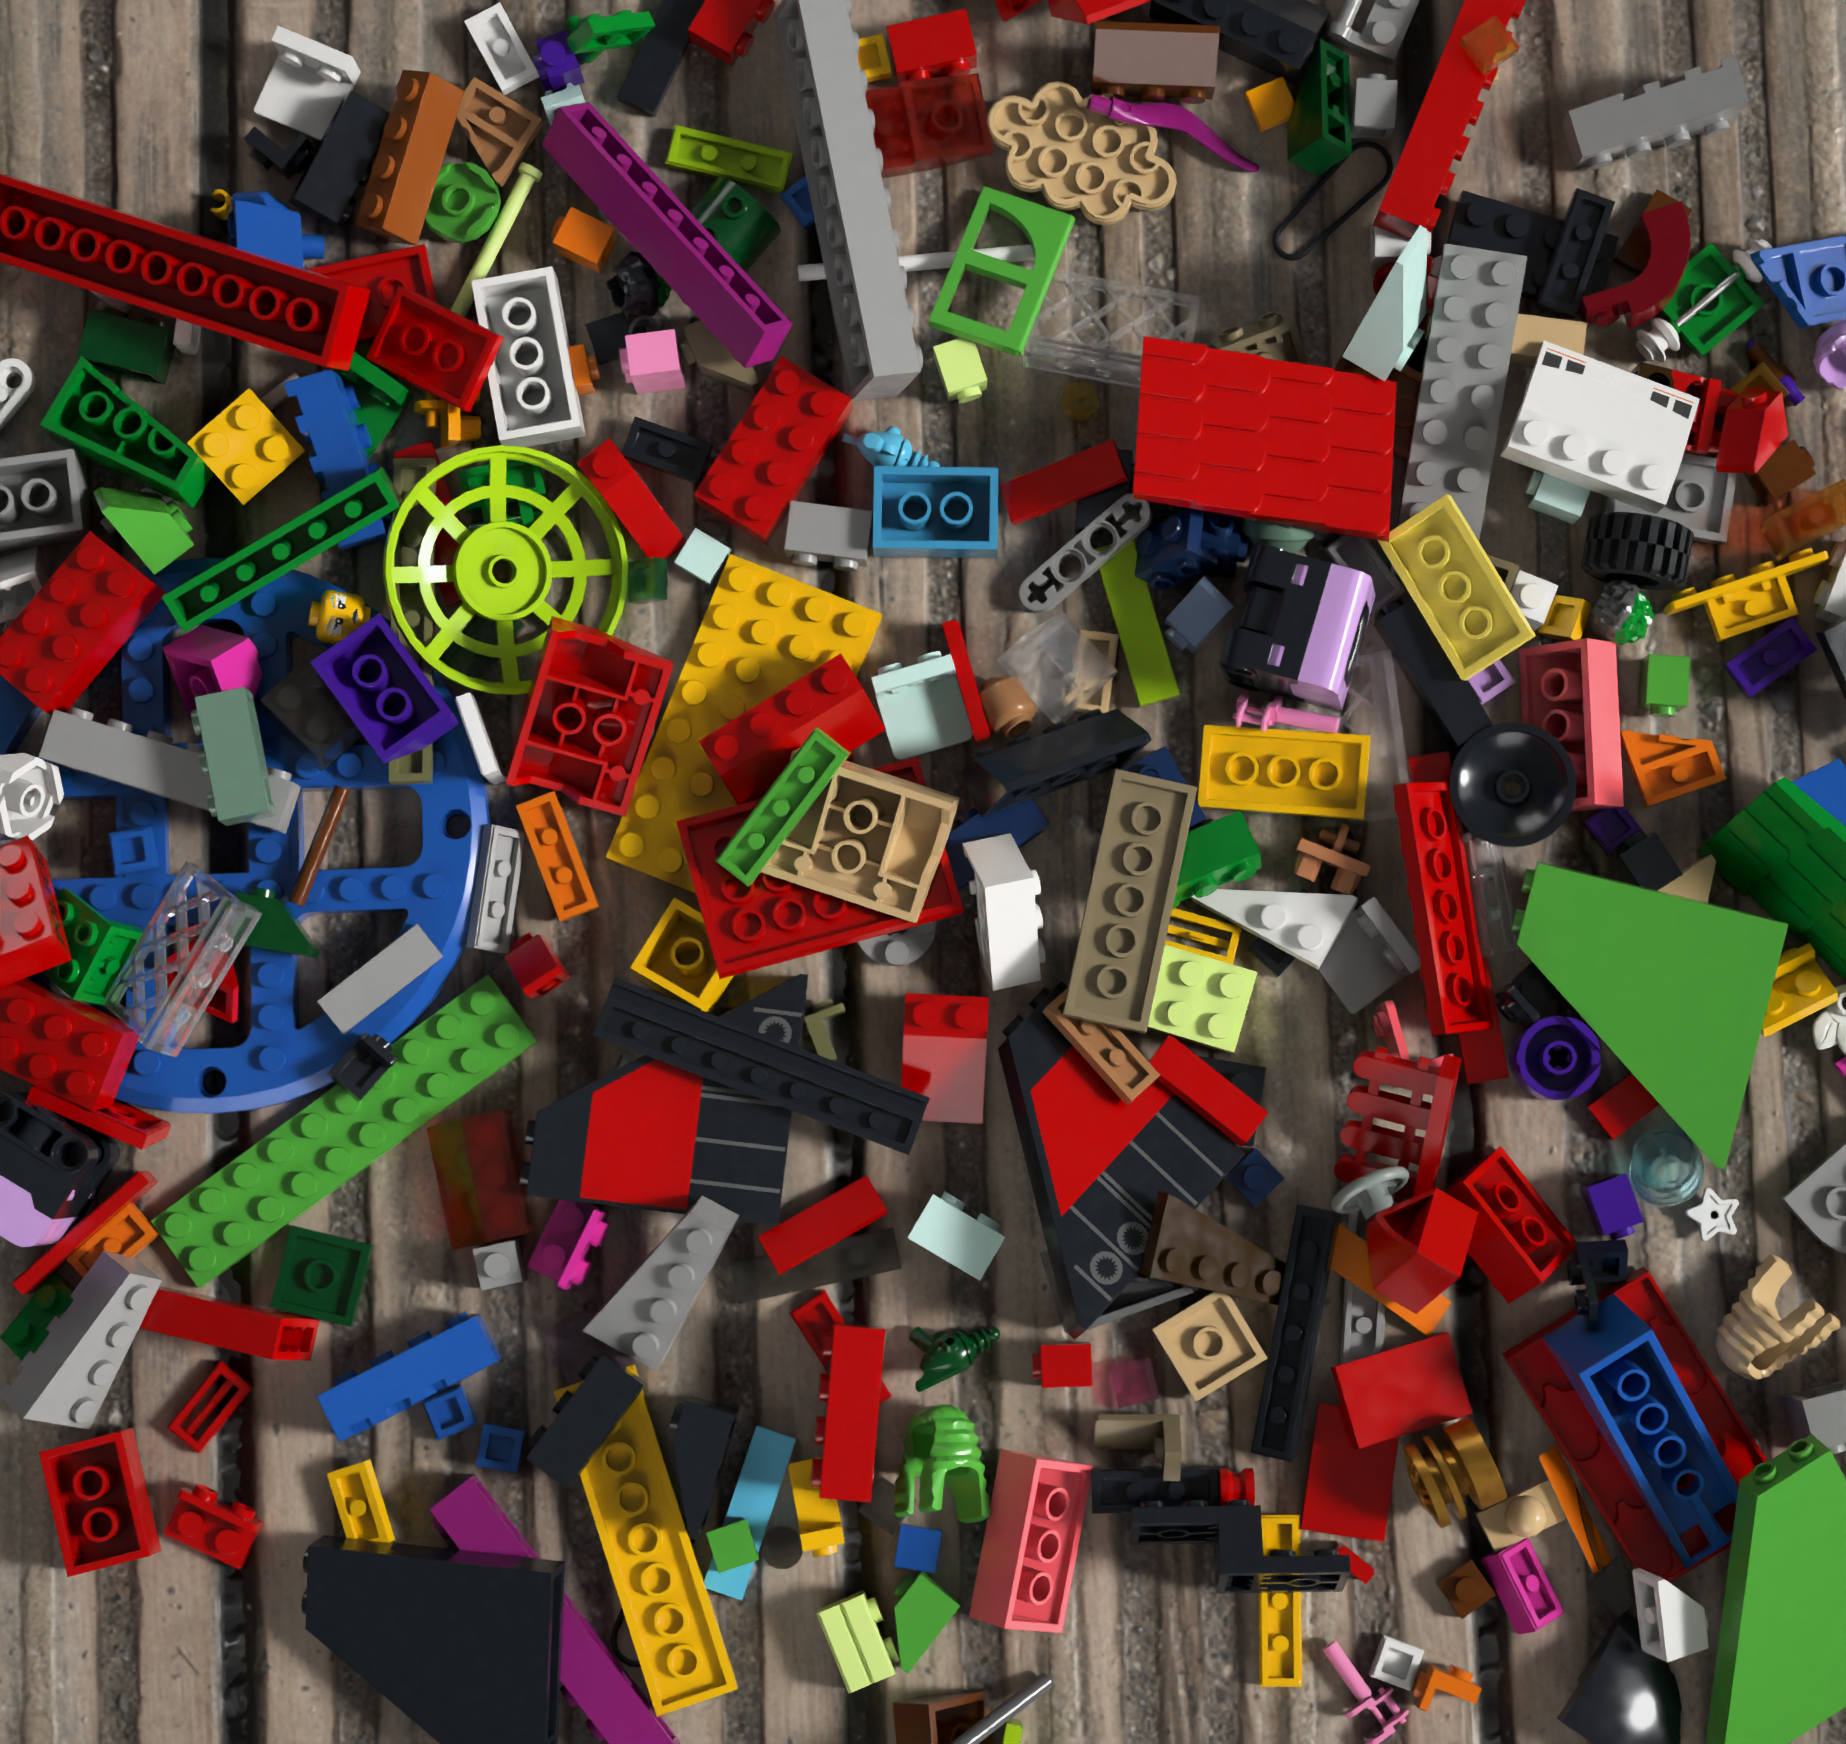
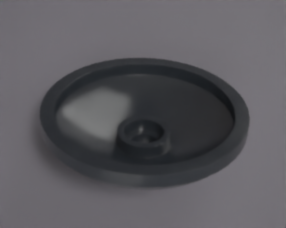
M1501 723L1478 732L1461 748L1451 769L1450 796L1458 818L1475 836L1496 846L1524 847L1546 839L1564 823L1575 800L1576 774L1569 754L1563 745L1551 734L1536 726L1525 723ZM1511 781L1517 782L1521 786L1520 793L1515 796L1508 795L1505 792L1506 784Z

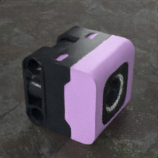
M1255 544L1244 578V591L1247 592L1248 597L1239 628L1229 629L1219 662V667L1225 680L1243 689L1262 691L1318 707L1341 711L1376 596L1372 577L1352 568L1297 555L1271 545Z
M0 1091V1100L6 1099L0 1104V1236L20 1247L54 1244L83 1219L118 1162L120 1148L111 1136L27 1100L28 1091L16 1093ZM95 1142H99L104 1148L105 1155L99 1164L97 1163L101 1157V1149Z

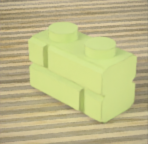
M863 1590L817 1610V1617L848 1693L896 1674L894 1663L900 1661V1656L892 1637L883 1638L878 1623L884 1621V1617L876 1597L868 1599Z

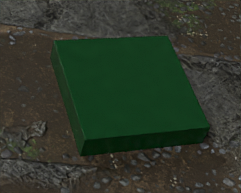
M291 1225L270 1307L349 1327L354 1326L374 1245Z

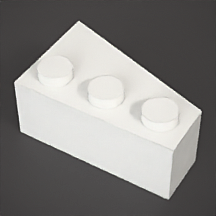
M1011 833L962 843L964 856L968 858L975 873V880L968 881L970 894H976L978 918H974L980 960L992 990L995 991L1041 981L1040 964L1045 963L1046 957L1043 943L1038 938V929H1043V918L1040 907L1035 902V895L1041 893L1037 871L1029 869Z

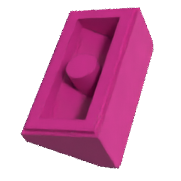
M1528 1538L1482 1557V1564L1517 1634L1535 1632L1564 1614L1563 1608Z

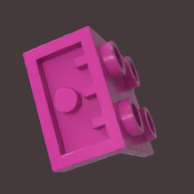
M558 1200L526 1267L557 1281V1287L563 1290L571 1289L574 1285L578 1286L579 1283L583 1284L593 1265V1261L587 1258L593 1246L601 1247L612 1224L606 1221L610 1212L591 1203Z

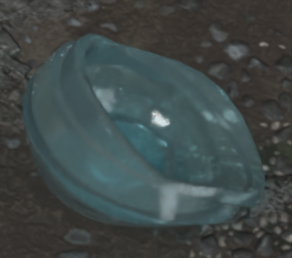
M1676 1127L1649 1130L1643 1133L1633 1145L1629 1168L1630 1181L1637 1195L1644 1201L1663 1207L1675 1206L1689 1200L1699 1191L1704 1178V1162L1699 1150L1683 1130Z

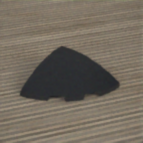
M1622 1609L1577 1680L1580 1683L1557 1719L1593 1744H1680L1682 1706L1675 1675L1672 1673L1668 1662L1642 1651L1638 1620Z

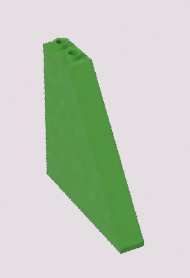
M1537 861L1535 870L1526 869L1521 893L1528 894L1524 910L1516 909L1510 933L1518 935L1517 945L1715 1167L1725 1170L1789 924L1785 921Z
M1813 1434L1794 1441L1786 1451L1770 1461L1758 1464L1752 1469L1751 1473L1739 1480L1705 1744H1789L1846 1707V1478L1830 1449Z

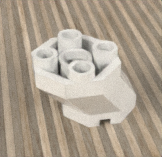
M26 753L0 755V841L17 840L27 835L31 840H34L51 828L55 816L49 814L53 803L60 805L64 796L58 766Z

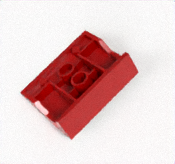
M551 616L506 765L505 784L511 786L534 784L562 792L577 804L626 817L674 662L595 628Z

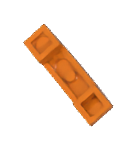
M1339 1224L1330 1269L1429 1337L1452 1302L1440 1294L1415 1314L1375 1291L1370 1274L1367 1242Z

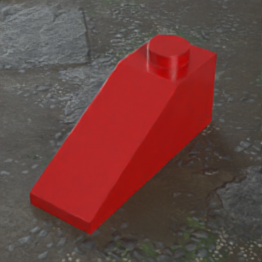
M610 438L577 462L581 473L590 480L609 505L616 518L655 568L684 547L687 542Z

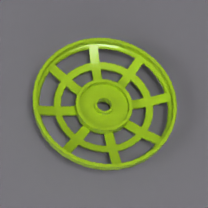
M498 445L476 448L453 456L432 468L413 485L400 503V507L397 509L390 524L384 547L383 580L386 598L395 624L407 644L424 663L444 678L465 688L488 694H524L529 692L532 680L520 681L516 657L541 650L547 630L532 640L515 645L512 620L520 619L533 613L547 626H549L551 616L572 622L583 602L587 576L612 575L607 609L597 629L612 636L622 615L628 590V559L625 541L617 518L590 480L570 464L548 453L527 447ZM489 460V486H482L464 492L451 500L447 505H444L429 489L438 479L457 468L474 462ZM507 460L522 461L540 466L562 478L569 486L551 502L546 497L532 490L514 485H506ZM581 497L590 505L603 528L609 545L611 559L586 560L585 552L579 535L565 515ZM489 498V524L480 526L470 532L454 516L456 512L467 505ZM506 498L526 502L543 513L529 528L514 522H508L506 520ZM418 502L430 514L433 520L421 541L417 566L394 567L395 551L400 530L409 511ZM554 525L559 528L564 536L572 561L551 562L549 552L541 539ZM443 528L459 546L455 552L452 565L430 566L433 545ZM498 560H505L512 567V577L507 583H500L493 576V565ZM573 577L569 600L560 615L544 600L550 590L552 578ZM418 583L419 591L425 608L440 629L427 647L416 637L405 619L397 597L396 584ZM431 583H454L456 592L463 603L449 619L444 616L438 606ZM475 614L495 621L498 645L479 642L465 635L461 630ZM454 641L459 646L473 653L499 658L503 682H489L469 677L450 668L439 658Z

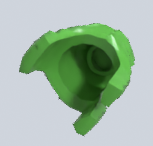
M939 1404L920 1409L912 1415L908 1425L905 1427L906 1436L902 1441L905 1450L901 1456L903 1463L898 1467L899 1477L895 1481L896 1491L894 1492L895 1507L893 1513L898 1518L914 1514V1477H920L919 1510L921 1512L930 1513L942 1509L943 1487L946 1484L955 1501L958 1521L974 1523L990 1517V1496L985 1491L987 1481L983 1476L985 1465L980 1460L982 1451L976 1446L979 1442V1437L974 1432L976 1425L959 1408L949 1404Z

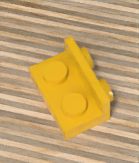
M1810 943L1800 948H1791L1780 956L1761 1029V1034L1764 1038L1838 1000V991L1817 964L1815 950Z

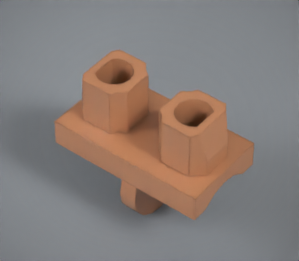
M1343 823L1340 825L1337 834L1324 828L1320 831L1318 840L1332 845L1331 849L1303 838L1298 840L1294 852L1298 853L1294 865V876L1314 883L1321 864H1326L1336 868L1329 889L1342 895H1352L1360 879L1368 876L1371 865L1340 853L1341 849L1357 854L1361 844L1346 838L1350 826Z

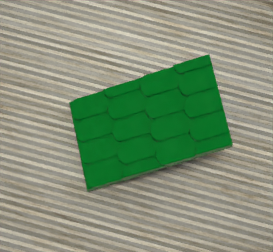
M1839 758L1792 782L1786 777L1775 781L1696 851L1703 857L1712 854L1716 860L1715 869L1743 896L1749 894L1774 919L1785 921L1789 924L1787 931L1797 934L1807 944L1810 943L1815 952L1846 981V767Z

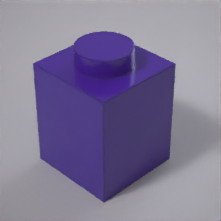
M1617 1174L1580 1187L1597 1235L1609 1234L1611 1240H1616L1635 1233L1633 1225L1644 1222L1627 1174Z

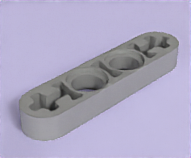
M1126 494L1119 498L1023 581L1019 590L1020 600L1023 605L1036 613H1045L1053 609L1147 529L1153 518V509L1150 503L1145 500L1134 499L1133 494ZM1132 504L1134 507H1138L1142 504L1143 508L1139 512L1142 519L1138 523L1130 519L1121 527L1127 531V534L1121 537L1118 529L1110 524L1108 520L1114 516L1115 520L1119 523L1127 516V511L1125 510L1127 505ZM1099 529H1107L1113 535L1111 547L1106 551H1095L1091 546L1092 535ZM1073 555L1078 557L1082 566L1080 573L1074 578H1064L1059 569L1061 561L1067 556ZM1051 570L1054 578L1062 583L1064 587L1059 591L1057 586L1053 584L1045 592V596L1048 599L1044 603L1038 600L1031 603L1030 598L1034 595L1031 590L1032 586L1035 584L1041 588L1046 586L1051 579L1046 577L1045 574Z

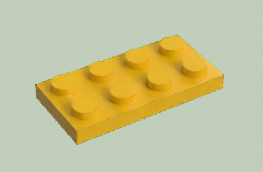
M1204 725L1198 804L1201 809L1240 810L1244 812L1364 820L1371 737L1370 735L1267 729L1263 732L1261 728Z

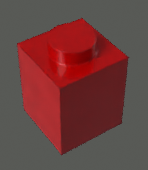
M1090 1342L1039 1344L1040 1353H1032L1033 1379H1041L1042 1388L1093 1386Z

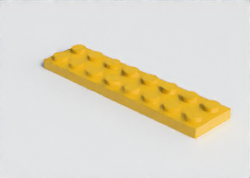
M635 1364L626 1367L638 1376ZM582 1382L553 1391L556 1402L560 1400L567 1390L574 1394ZM642 1390L581 1472L580 1477L656 1716H660L737 1690L738 1685Z

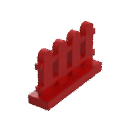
M1377 1046L1375 1052L1369 1050L1359 1052L1353 1063L1354 1072L1359 1077L1370 1080L1369 1087L1362 1085L1354 1086L1348 1094L1347 1106L1353 1112L1362 1114L1363 1119L1362 1121L1349 1120L1343 1125L1340 1133L1341 1141L1344 1145L1357 1150L1355 1156L1343 1154L1338 1157L1334 1166V1174L1339 1180L1351 1183L1369 1173L1393 1166L1367 1159L1368 1152L1399 1160L1398 1166H1402L1407 1170L1410 1163L1419 1165L1418 1172L1408 1170L1409 1179L1407 1183L1392 1195L1394 1201L1401 1203L1403 1197L1410 1199L1436 1186L1462 1058L1445 1054L1441 1067L1437 1068L1429 1066L1431 1059L1420 1057L1417 1063L1387 1055L1388 1048ZM1381 1083L1411 1090L1412 1096L1410 1098L1380 1090ZM1423 1095L1433 1096L1432 1103L1422 1101ZM1374 1118L1405 1125V1131L1400 1132L1373 1125ZM1416 1130H1425V1138L1416 1136Z

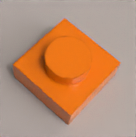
M584 344L569 346L568 351L574 383L579 396L595 393L593 380L600 379L596 355L589 356Z

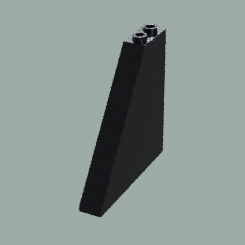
M323 1535L308 1546L303 1558V1570L307 1573V1589L303 1594L301 1604L302 1612L306 1614L305 1629L438 1743L558 1744L565 1561L393 1542L386 1543Z

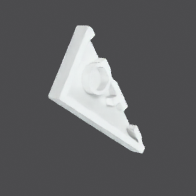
M1217 889L1212 894L1197 898L1195 895L1191 897V900L1196 904L1242 927V929L1316 969L1320 968L1358 903V898L1353 895Z

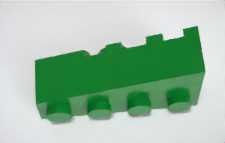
M83 356L78 360L40 423V426L56 444L67 449H75L83 457L192 509L213 476L211 470L194 451L162 424L157 422L145 409L129 398L111 380L95 369Z

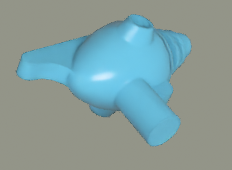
M889 426L885 431L870 432L858 437L844 433L841 439L842 442L859 449L861 454L873 465V473L874 466L940 467V464L936 461L928 462V455L921 456V450L918 449L916 453L912 451L909 440L905 439L904 441V436L900 434V429Z

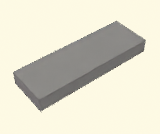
M484 824L466 944L467 948L504 954L509 953L526 837L525 831L493 824Z
M416 924L317 1002L342 1034H345L444 956L419 924Z

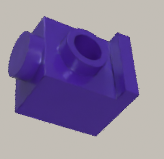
M567 30L535 40L540 54L533 56V60L545 93L548 90L555 93L567 89L566 84L572 83L574 86L585 83L576 56L572 54L566 41L569 37Z

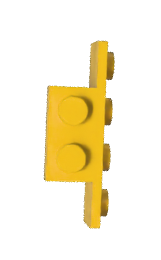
M1812 548L1805 549L1788 556L1789 563L1775 567L1773 561L1766 562L1749 569L1750 576L1736 580L1734 574H1730L1711 581L1710 585L1712 588L1699 593L1696 592L1695 587L1679 591L1671 595L1673 601L1663 608L1664 614L1669 616L1704 604L1717 642L1789 619L1792 616L1795 617L1799 613L1786 576L1821 565L1829 559L1827 551L1814 554Z

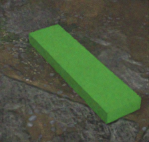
M815 728L715 861L747 887L752 885L851 753L821 729Z

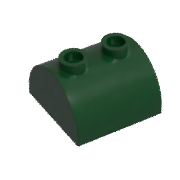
M719 176L689 210L745 272L781 232V228L774 217L753 196L724 176Z

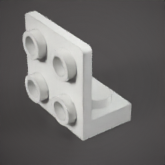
M277 26L271 41L279 54L254 107V112L260 117L321 141L343 97L348 92L353 91L361 71L352 56Z

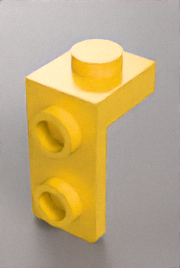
M812 1459L790 1463L788 1470L800 1528L802 1550H812L813 1557L838 1552L837 1545L844 1544L845 1538L838 1501L819 1498L818 1488L811 1487L810 1484Z

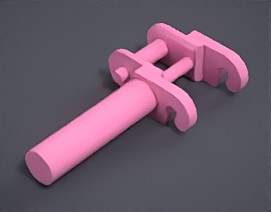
M1242 689L1236 701V713H1233V719H1236V727H1240L1243 722L1261 725V731L1263 732L1267 730L1269 725L1275 726L1276 723L1336 734L1340 722L1339 717L1282 707L1283 696L1276 695L1273 702H1269L1266 709L1248 706L1249 690ZM1247 712H1248V713L1259 714V715H1263V716L1251 715V714H1247Z
M1336 1640L1330 1642L1322 1649L1358 1700L1353 1709H1348L1344 1713L1346 1718H1352L1367 1707L1381 1724L1382 1730L1375 1734L1376 1737L1374 1739L1367 1740L1365 1744H1379L1396 1731L1393 1725L1399 1721L1401 1724L1406 1722L1405 1717L1408 1715L1409 1710H1401L1391 1697L1394 1691L1392 1687L1387 1689L1381 1687L1378 1689L1379 1694L1372 1698L1370 1688ZM1382 1701L1385 1702L1394 1715L1387 1721L1376 1707Z

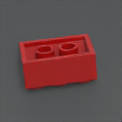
M1501 1146L1492 1151L1443 1191L1479 1212L1467 1254L1475 1260L1489 1278L1493 1287L1500 1292L1508 1304L1542 1284L1574 1251L1575 1239Z

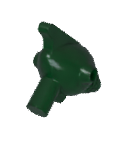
M990 1327L985 1332L981 1328L978 1330V1334L972 1330L969 1332V1336L962 1332L946 1333L940 1331L935 1333L932 1338L922 1328H915L911 1332L909 1340L925 1353L919 1365L920 1370L924 1374L916 1381V1390L921 1392L967 1370L973 1364L976 1352L978 1354L984 1353V1347L986 1349L990 1348V1341H997L999 1339V1329Z

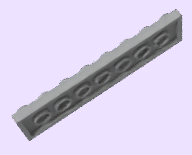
M1446 243L1443 245L1396 527L1448 494L1453 498L1478 541L1480 539L1527 256ZM1390 562V573L1397 574L1396 570Z

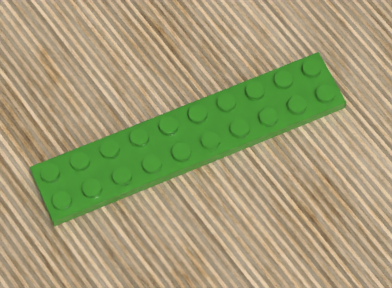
M488 974L393 1043L391 1046L394 1051L391 1054L397 1061L359 1102L337 1084L151 1220V1223L197 1288H203L539 1041L492 976Z

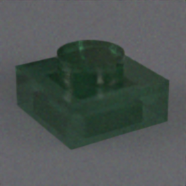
M652 557L628 562V603L646 604L667 600V559Z

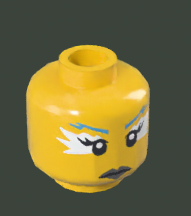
M327 590L322 594L320 602H311L308 626L316 627L315 635L320 642L336 644L370 620L371 607L365 606V601L360 595Z

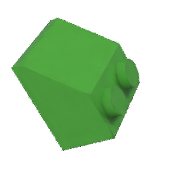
M99 487L93 492L101 512L154 575L194 545L188 533L193 527L188 522L185 513L173 499L166 503L158 493Z

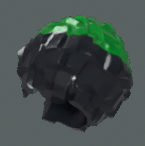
M633 251L629 252L626 257L619 261V264L613 269V272L617 275L606 282L614 307H618L622 313H628L630 317L654 316L664 306L670 297V292L673 290L639 252Z

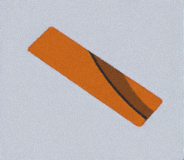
M1554 1446L1541 1454L1539 1460L1592 1572L1596 1573L1609 1564L1611 1558L1558 1447Z

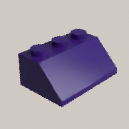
M380 613L310 662L384 764L426 748L459 724L452 711Z

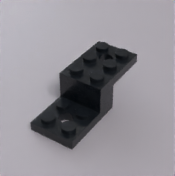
M1190 1500L1183 1502L1182 1507H1165V1503L1161 1501L1141 1502L1139 1507H1132L1129 1545L1213 1544L1216 1594L1343 1592L1351 1573L1350 1555H1339L1338 1550L1335 1549L1313 1551V1556H1296V1552L1293 1550H1275L1270 1552V1556H1263L1261 1505L1250 1506V1501L1229 1500L1225 1502V1506H1208L1206 1501Z

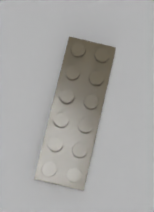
M1115 769L1062 1016L1143 1034L1147 1032L1197 787Z

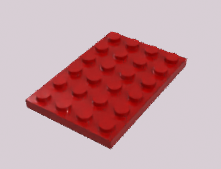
M918 757L873 768L874 770L926 786ZM761 799L676 821L719 979L963 913V905L945 848L918 921L913 923L764 873H760L752 885L747 887L718 864L715 860Z

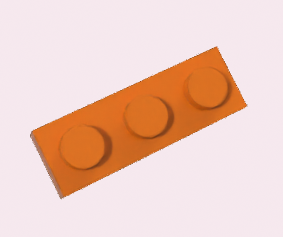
M552 791L516 805L559 921L563 922L599 908L600 906L557 793Z

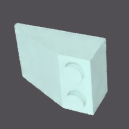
M1419 225L1394 264L1342 356L1383 381H1386L1393 368L1401 372L1425 332L1419 328V325L1426 315V228Z

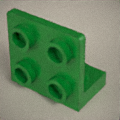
M354 352L349 371L332 369L346 381L347 386L354 384L357 390L361 408L355 409L358 424L365 423L369 430L373 446L367 448L366 451L368 458H371L414 395L406 387Z
M62 888L57 897V903L72 960L41 973L74 1000L110 1006L147 934L137 926L106 919L72 890Z

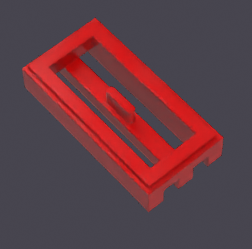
M219 1361L166 1428L198 1454L202 1453L254 1386L243 1380L242 1376L236 1371H232L224 1361ZM223 1375L227 1378L226 1382L185 1431L180 1427L220 1376ZM234 1385L238 1387V1392L197 1441L193 1437Z

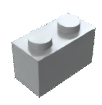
M791 501L784 546L786 556L793 557V563L804 566H816L818 560L833 562V568L843 571H857L858 566L867 567L873 527V511Z

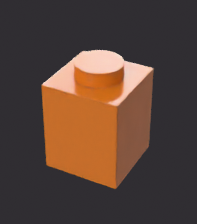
M570 207L566 217L561 215L557 219L551 233V238L554 239L552 243L557 254L601 274L619 239L615 227L573 207Z

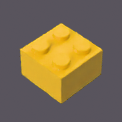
M250 388L187 442L243 505L305 452L303 447Z
M673 898L630 967L636 979L670 999L707 1013L712 1012L733 976L719 979L702 914L676 898Z

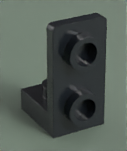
M1531 962L1494 996L1500 1001L1496 1006L1500 1013L1511 1024L1518 1021L1521 1026L1536 1022L1541 1017L1539 1012L1554 1000L1560 992L1538 967Z

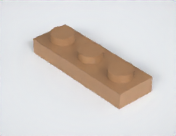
M1067 988L1046 1006L1042 1012L1119 1098L1128 1105L1150 1086L1160 1074L1118 1028L1062 1016Z

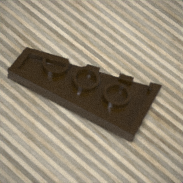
M1158 1191L1140 1275L1269 1304H1279L1286 1263L1173 1195Z

